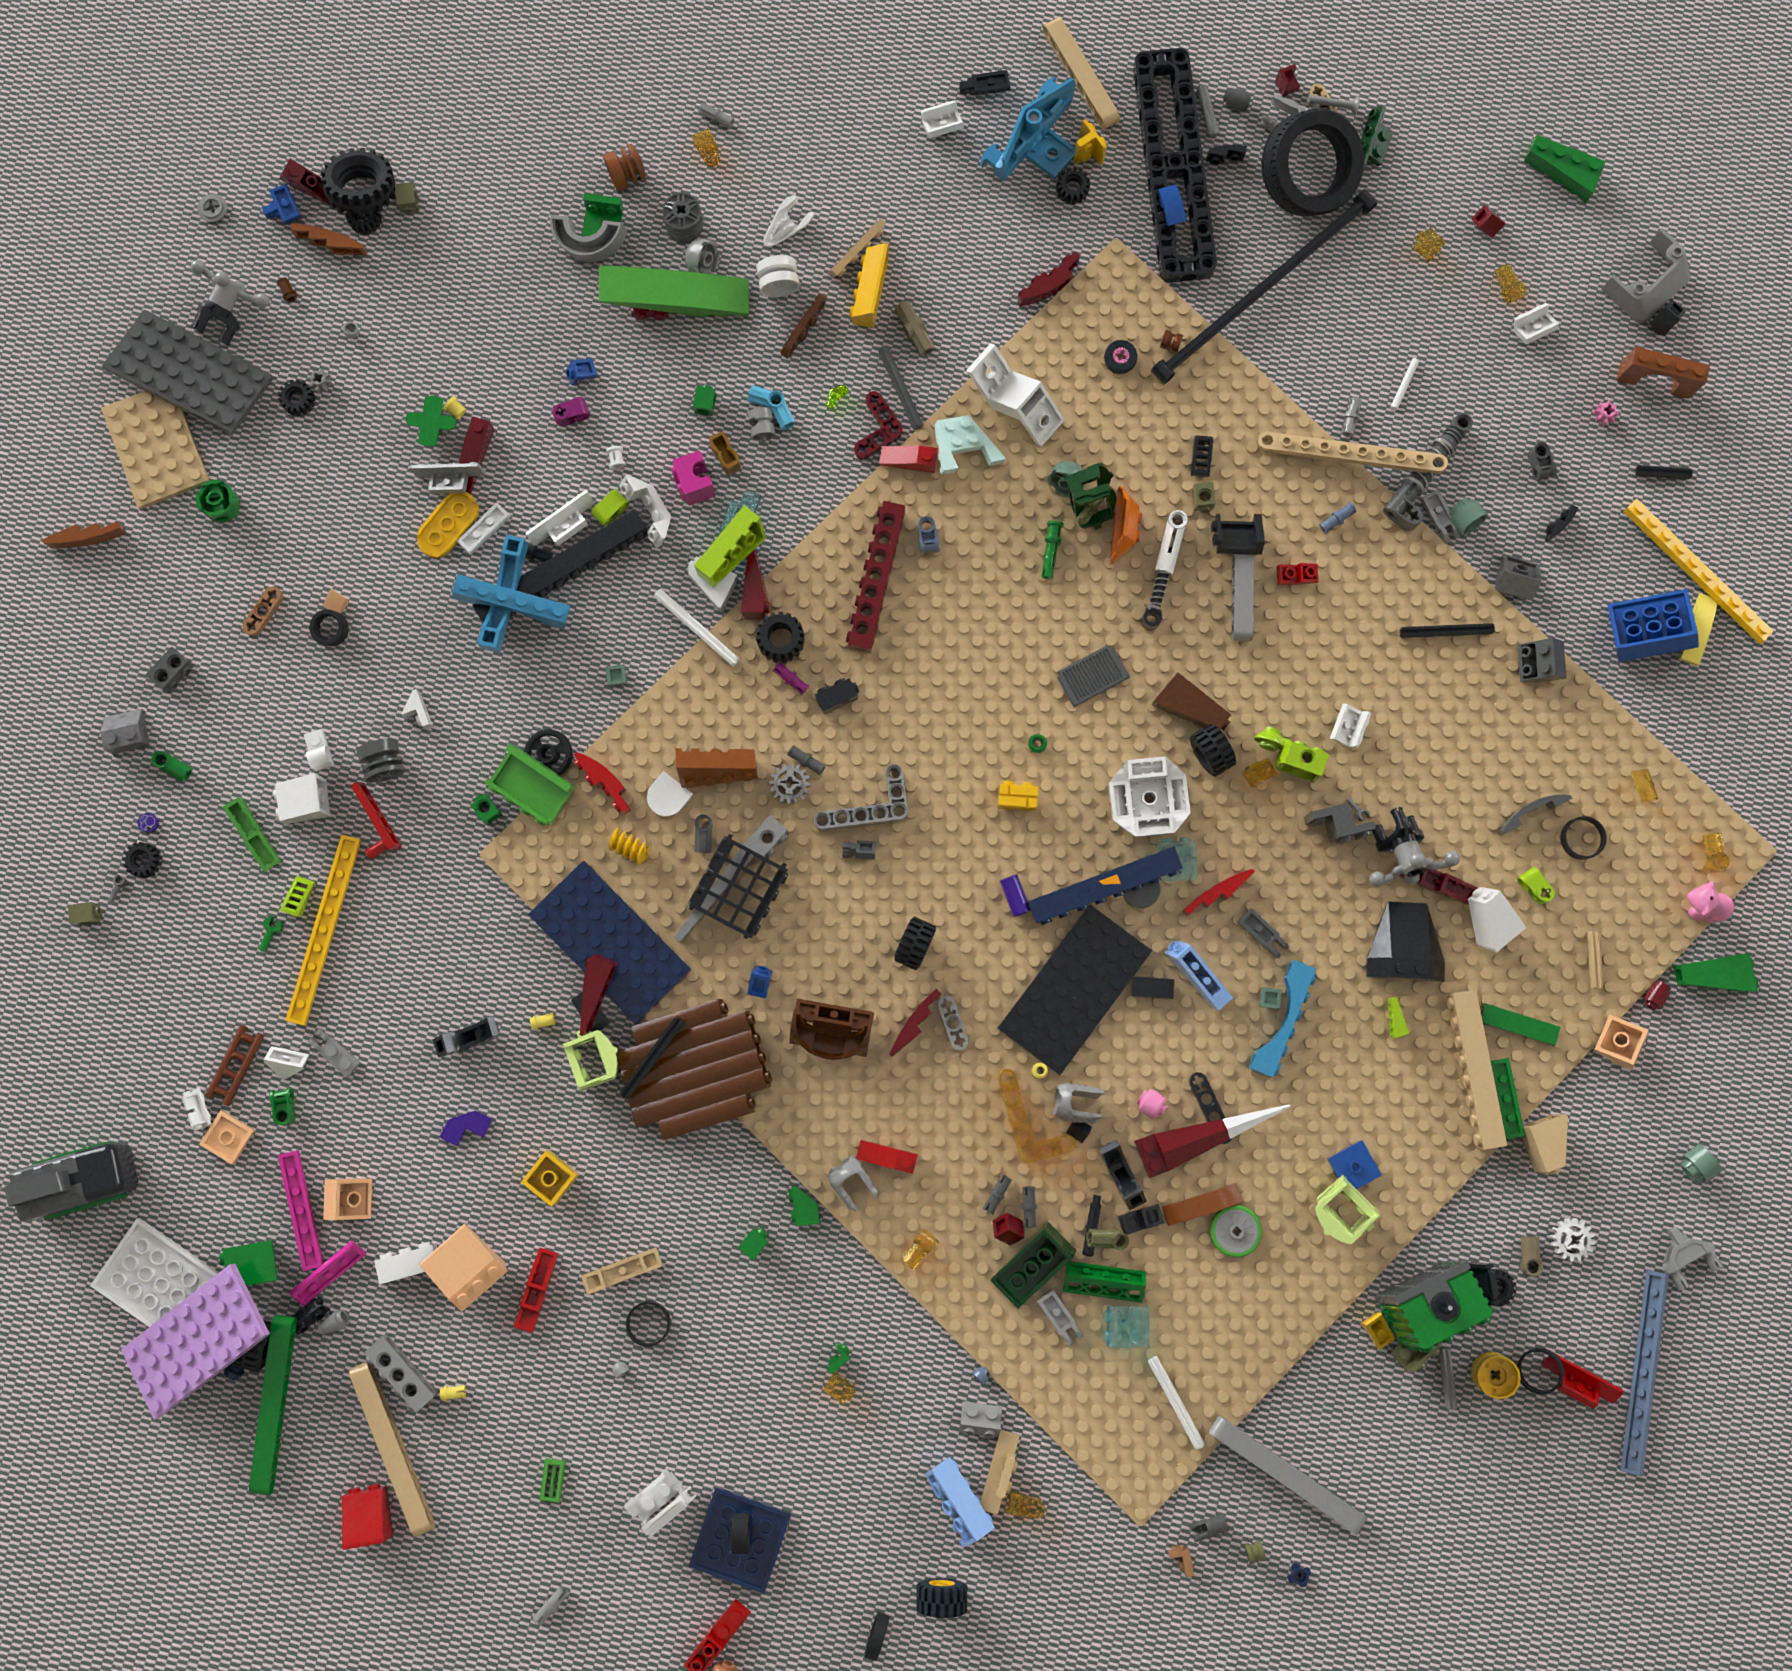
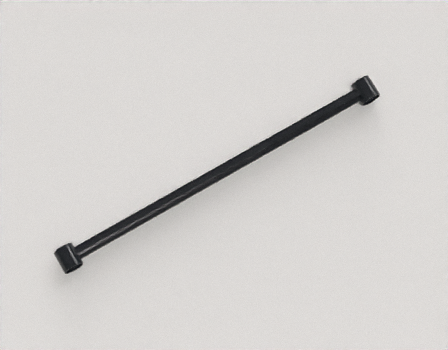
M1366 189L1362 190L1354 198L1353 202L1355 204L1171 359L1167 362L1162 359L1156 363L1151 372L1163 385L1169 382L1176 374L1173 370L1362 211L1368 214L1378 204V201Z

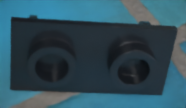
M321 1297L314 1298L304 1306L306 1314L300 1309L291 1316L297 1319L295 1334L300 1335L306 1332L313 1323L321 1320L330 1311V1308L322 1305L324 1301Z

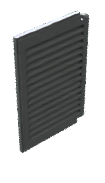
M1106 645L1059 670L1058 674L1060 676L1057 679L1073 707H1076L1130 678L1115 649H1110V646Z

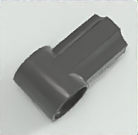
M701 814L696 817L694 822V852L711 853L713 821L709 816ZM704 818L708 819V827L704 829L700 828V820Z

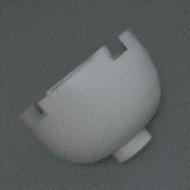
M703 238L692 241L685 251L687 268L691 272L709 274L710 271L714 272L720 259V252L717 251L718 244Z

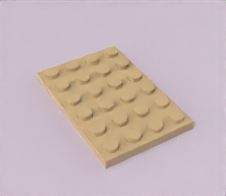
M147 391L101 407L137 508L141 510L200 487L205 482L210 481L184 410Z

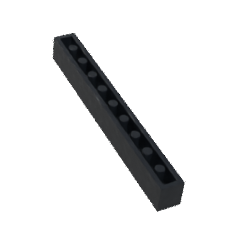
M634 509L520 576L517 591L544 598L551 590L563 587L568 580L580 577L583 571L591 570L600 561L612 558L617 551L627 549L632 542L644 539L648 531L647 527ZM473 604V608L483 623L490 606ZM511 611L510 617L514 616L517 612Z

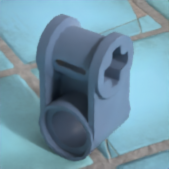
M924 516L918 522L920 553L922 555L924 552H940L935 521L929 516ZM924 523H928L932 528L924 530L921 526Z

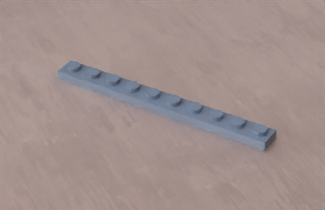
M1649 1270L1646 1271L1620 1468L1622 1472L1637 1476H1643L1669 1280V1274Z

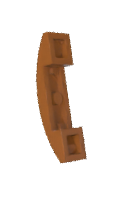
M1233 1183L1217 1190L1162 1206L1167 1225L1170 1226L1243 1202L1237 1183Z

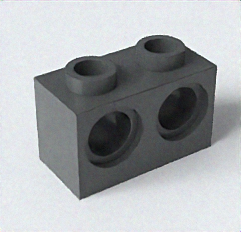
M170 647L146 673V676L162 690L170 693V691L178 687L183 677L191 673L194 664L178 650ZM181 660L180 666L175 668L176 662ZM168 674L167 680L162 682L163 676Z

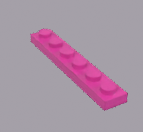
M299 1150L278 1155L302 1270L307 1271L320 1267L324 1262Z

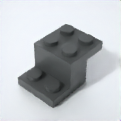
M1349 803L1312 811L1304 817L1305 825L1312 824V827L1325 822L1330 843L1335 841L1336 844L1346 843L1352 837H1355V840L1363 839L1371 835V831L1376 829L1374 821L1355 825Z

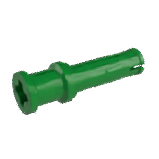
M1047 521L1048 532L1044 539L1046 551L1041 578L1053 579L1057 549L1061 543V528L1064 527V523L1059 521Z

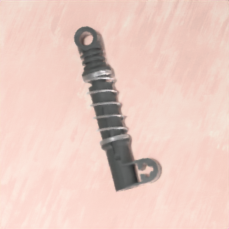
M1466 413L1458 414L1443 434L1434 439L1433 447H1429L1427 449L1428 452L1442 454L1446 458L1449 456L1447 459L1449 460L1455 453L1456 446L1473 425L1472 417ZM1436 460L1433 462L1435 467H1442L1441 461ZM1410 471V476L1404 477L1401 482L1402 486L1383 508V513L1406 531L1414 530L1422 522L1423 512L1412 502L1416 497L1423 494L1424 490L1428 487V483L1433 481V475L1437 474ZM1406 511L1408 514L1406 517H1403L1402 514Z

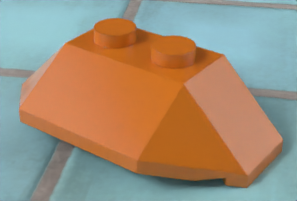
M1118 486L1116 493L1117 501L1114 513L1110 564H1114L1134 548L1136 542L1140 540V531H1137L1138 524H1141L1142 513H1139V505L1123 486Z

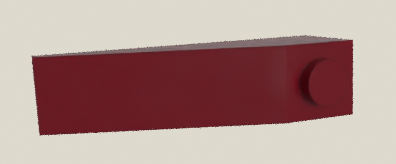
M472 416L459 460L460 464L476 462L482 466L495 430L490 421ZM478 476L468 477L466 492L470 495Z
M756 549L747 556L741 607V613L745 620H764V617L771 613V602L768 599Z
M599 954L592 955L585 963L586 970L584 973L579 1033L581 1036L589 1034L618 966L617 962Z

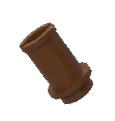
M286 277L280 278L277 284L283 293L282 298L288 303L294 302L297 299L296 291L292 289L289 279Z

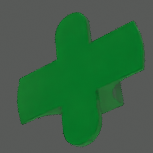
M425 396L423 413L410 412L406 415L405 421L409 426L420 427L418 444L437 446L438 435H442L443 430H453L456 427L455 418L444 416L442 413L443 398Z

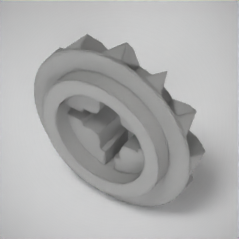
M209 194L199 201L198 213L208 223H217L218 220L224 219L228 205L220 195ZM212 204L216 207L214 214L210 211Z

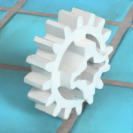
M1564 1218V1223L1558 1221L1559 1227L1552 1228L1555 1235H1550L1554 1239V1242L1550 1243L1551 1246L1557 1247L1554 1252L1557 1254L1561 1253L1560 1258H1567L1568 1261L1572 1262L1574 1258L1576 1261H1581V1256L1588 1258L1586 1252H1593L1590 1245L1596 1243L1591 1241L1595 1234L1588 1232L1591 1227H1584L1585 1221L1580 1220L1578 1222L1577 1218H1572L1571 1221L1569 1218ZM1575 1226V1227H1577V1228H1579V1229L1573 1231V1230L1570 1229L1569 1227ZM1572 1248V1249L1575 1250L1576 1252H1575V1253H1569V1252H1567L1566 1250H1570V1249Z

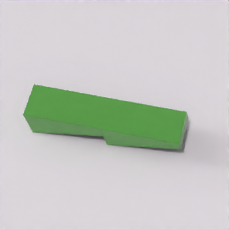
M242 796L222 807L264 872L281 862Z

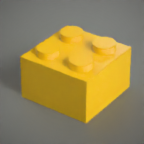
M546 1150L521 1183L553 1207L556 1206L580 1174L552 1151Z

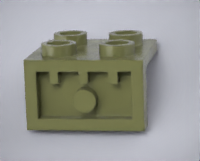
M1437 1343L1435 1344V1349L1425 1353L1424 1351L1420 1352V1350L1407 1349L1406 1346L1398 1344L1389 1353L1406 1371L1412 1373L1416 1371L1418 1373L1426 1366L1424 1362L1429 1358L1433 1359L1440 1353L1439 1348L1442 1345Z

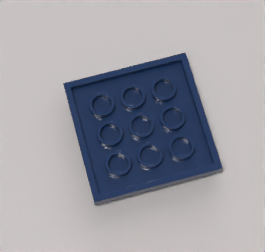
M716 1486L688 1567L764 1594L792 1513ZM734 1513L750 1514L748 1554H732L731 1530Z

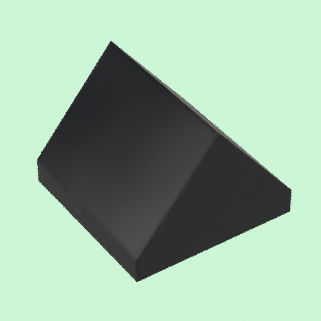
M1072 1122L1066 1134L1083 1143L1088 1137L1092 1126L1085 1122Z

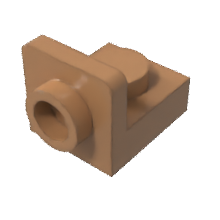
M1184 1545L1172 1546V1549L1168 1550L1169 1557H1181V1559H1178L1180 1572L1183 1571L1186 1577L1194 1576L1188 1547H1184Z

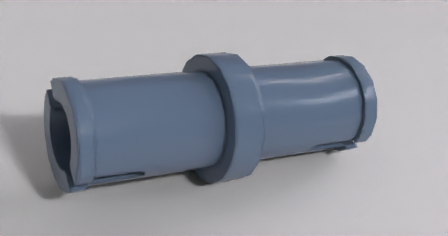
M1349 502L1338 512L1334 511L1331 517L1319 524L1322 532L1327 534L1337 525H1342L1344 520L1357 512L1355 506Z

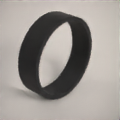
M1581 816L1565 824L1561 831L1560 840L1563 849L1568 855L1575 859L1585 860L1595 857L1602 852L1606 845L1607 836L1604 827L1599 821L1592 817ZM1576 820L1588 821L1599 831L1600 846L1591 856H1582L1575 853L1567 843V830Z
M654 1301L639 1303L629 1312L626 1319L628 1336L634 1343L644 1347L659 1344L668 1335L671 1326L670 1315L666 1308ZM650 1304L657 1306L666 1316V1332L657 1342H641L633 1336L630 1330V1317L633 1311L641 1305Z
M1530 1349L1518 1361L1517 1368L1520 1372V1382L1532 1393L1540 1395L1549 1394L1556 1390L1563 1381V1364L1560 1358L1548 1349ZM1542 1352L1555 1360L1559 1367L1560 1378L1554 1388L1539 1390L1526 1382L1522 1375L1521 1365L1527 1354Z
M877 1612L866 1645L864 1658L877 1661L886 1635L889 1615Z

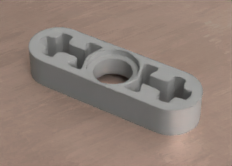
M943 996L938 1001V1009L953 1049L957 1051L964 1050L968 1045V1038L956 1003L952 997ZM945 999L948 1002H952L950 1011L955 1010L956 1014H951L946 1018L944 1014H947V1010L941 1007ZM950 1018H956L959 1025L957 1028L951 1029L948 1027L947 1021ZM962 1030V1033L958 1034L960 1039L964 1038L965 1040L962 1043L963 1047L954 1044L956 1036L955 1034L951 1036L950 1032Z

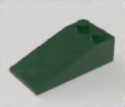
M1048 1222L990 1281L1019 1309L1073 1258L1077 1250Z

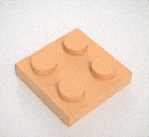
M220 1110L199 1145L233 1165L256 1130L227 1112Z

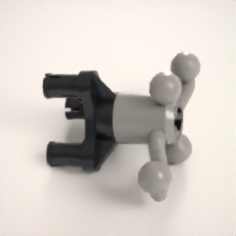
M194 260L191 263L190 267L194 274H203L215 284L207 303L198 306V312L191 327L204 333L209 319L214 317L225 325L218 341L229 346L235 332H238L240 329L239 323L231 313L238 297L254 303L260 308L269 306V297L264 293H259L256 296L246 293L245 285L242 282L230 280L225 272L213 274L201 260Z
M1398 807V811L1397 808L1390 811L1396 827L1395 831L1388 838L1382 824L1375 825L1376 829L1372 831L1378 852L1394 853L1399 863V866H1396L1386 876L1379 871L1370 875V883L1374 887L1383 886L1395 880L1400 874H1404L1405 881L1408 884L1414 885L1418 883L1420 874L1426 868L1430 870L1450 868L1460 862V855L1455 851L1447 852L1444 857L1445 861L1434 862L1431 858H1425L1418 844L1424 838L1422 830H1419L1415 817L1413 815L1406 817L1402 807Z

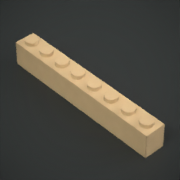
M1470 990L1448 994L1447 1007L1452 1013L1450 1022L1452 1029H1455L1456 1037H1454V1043L1456 1048L1459 1049L1458 1063L1460 1068L1463 1069L1462 1083L1466 1087L1468 1094L1466 1095V1103L1470 1107L1472 1114L1470 1115V1123L1472 1127L1474 1126L1475 1130L1473 1136L1474 1143L1481 1150L1507 1146L1477 991Z

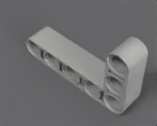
M892 764L886 769L889 803L818 812L814 817L815 827L820 831H831L904 821L908 814L902 768L897 764ZM897 770L900 774L899 777L891 778L889 776L890 771ZM894 789H900L902 795L894 797L891 792ZM900 807L903 808L905 813L902 816H896L894 810ZM883 810L886 815L882 819H878L875 817V812ZM863 812L866 814V819L858 821L855 818L856 814ZM839 815L847 817V821L843 824L838 823L836 819ZM819 818H827L828 823L825 826H820L817 823Z

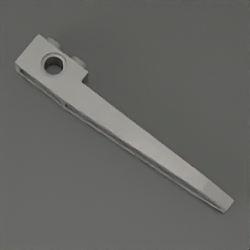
M769 815L746 841L744 846L770 859L776 851L774 848L778 844L782 845L788 838V835H786L788 830ZM765 835H772L773 841L766 844L763 842ZM740 849L732 860L740 864L746 851ZM750 854L744 867L748 868L756 857ZM729 863L721 876L731 880L737 867ZM743 870L740 871L737 879L742 875ZM717 879L710 888V891L722 897L729 884ZM707 894L701 907L710 911L719 899ZM694 909L674 938L682 943L706 915Z

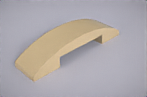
M657 1247L581 1275L588 1295L662 1267L663 1264Z

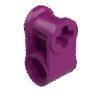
M575 397L569 401L557 404L552 410L556 424L562 427L584 421L590 417L584 397Z

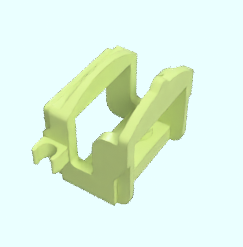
M596 1030L584 1036L579 1035L580 1031H577V1039L563 1044L580 1091L618 1077L616 1056L618 1048L613 1047L611 1041L601 1031ZM595 1040L607 1074L587 1081L589 1075L585 1067L582 1068L580 1062L582 1060L581 1052L575 1048Z
M1344 1175L1317 1197L1318 1204L1315 1207V1211L1320 1224L1324 1228V1234L1331 1235L1333 1238L1347 1244L1354 1243L1366 1230L1370 1232L1375 1227L1373 1222L1380 1217L1379 1210ZM1339 1192L1348 1201L1353 1200L1357 1204L1356 1209L1363 1215L1351 1227L1328 1205Z

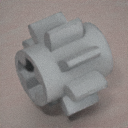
M320 369V371L313 370L312 375L308 377L312 382L309 386L311 389H316L319 394L321 391L328 392L329 386L333 385L329 380L331 375L329 373L325 374L323 369Z

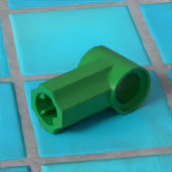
M157 751L152 755L151 761L155 767L160 768L182 782L189 779L192 774L193 768L164 751ZM166 756V763L160 765V759Z

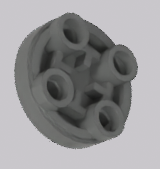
M1150 881L1143 883V888L1135 891L1129 888L1124 890L1125 894L1122 896L1134 908L1144 909L1150 907L1159 898L1160 883L1151 884Z

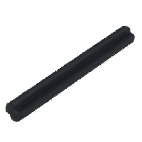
M1493 623L1401 627L1400 637L1493 634L1495 626Z
M675 1017L620 1091L621 1096L626 1099L632 1096L684 1025V1021L680 1017Z

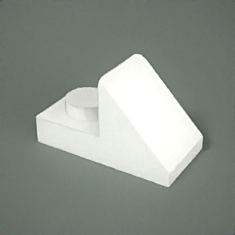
M415 689L412 691L403 709L402 716L409 718L416 715L415 718L418 725L429 730L434 728L421 693Z

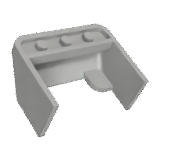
M1663 228L1649 244L1672 264L1671 267L1650 287L1641 281H1635L1627 287L1613 275L1601 289L1637 323L1647 322L1691 277L1685 249Z

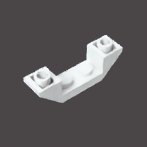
M626 475L619 485L621 492L628 501L641 497L644 506L647 507L654 521L647 534L650 541L658 548L666 538L671 515L653 485Z

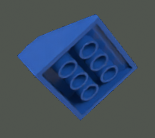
M1687 589L1608 604L1618 662L1699 647L1698 631Z

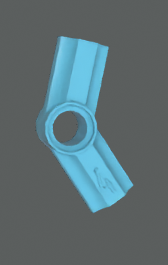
M752 385L748 393V402L772 409V413L781 430H787L796 424L780 391H769ZM775 399H779L781 401L779 404L772 403V401Z

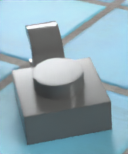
M857 840V844L843 843L842 849L849 850L843 851V858H851L855 855L857 859L875 860V841Z

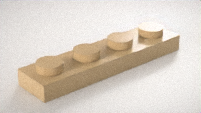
M882 218L876 221L828 274L832 278L837 275L841 277L847 270L845 266L849 262L853 264L860 257L858 253L862 249L865 251L872 244L870 240L874 236L878 238L883 233L884 229L882 227L886 222Z

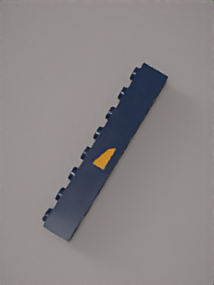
M1175 846L1035 898L1028 901L1035 922H1040L1041 925L1052 922V917L1059 916V918L1071 915L1069 911L1076 908L1078 912L1089 908L1088 904L1095 902L1096 905L1107 901L1106 897L1113 895L1114 898L1125 894L1124 890L1129 888L1135 891L1143 888V883L1150 881L1153 884L1161 881V876L1168 874L1169 877L1180 874L1179 870L1183 869Z

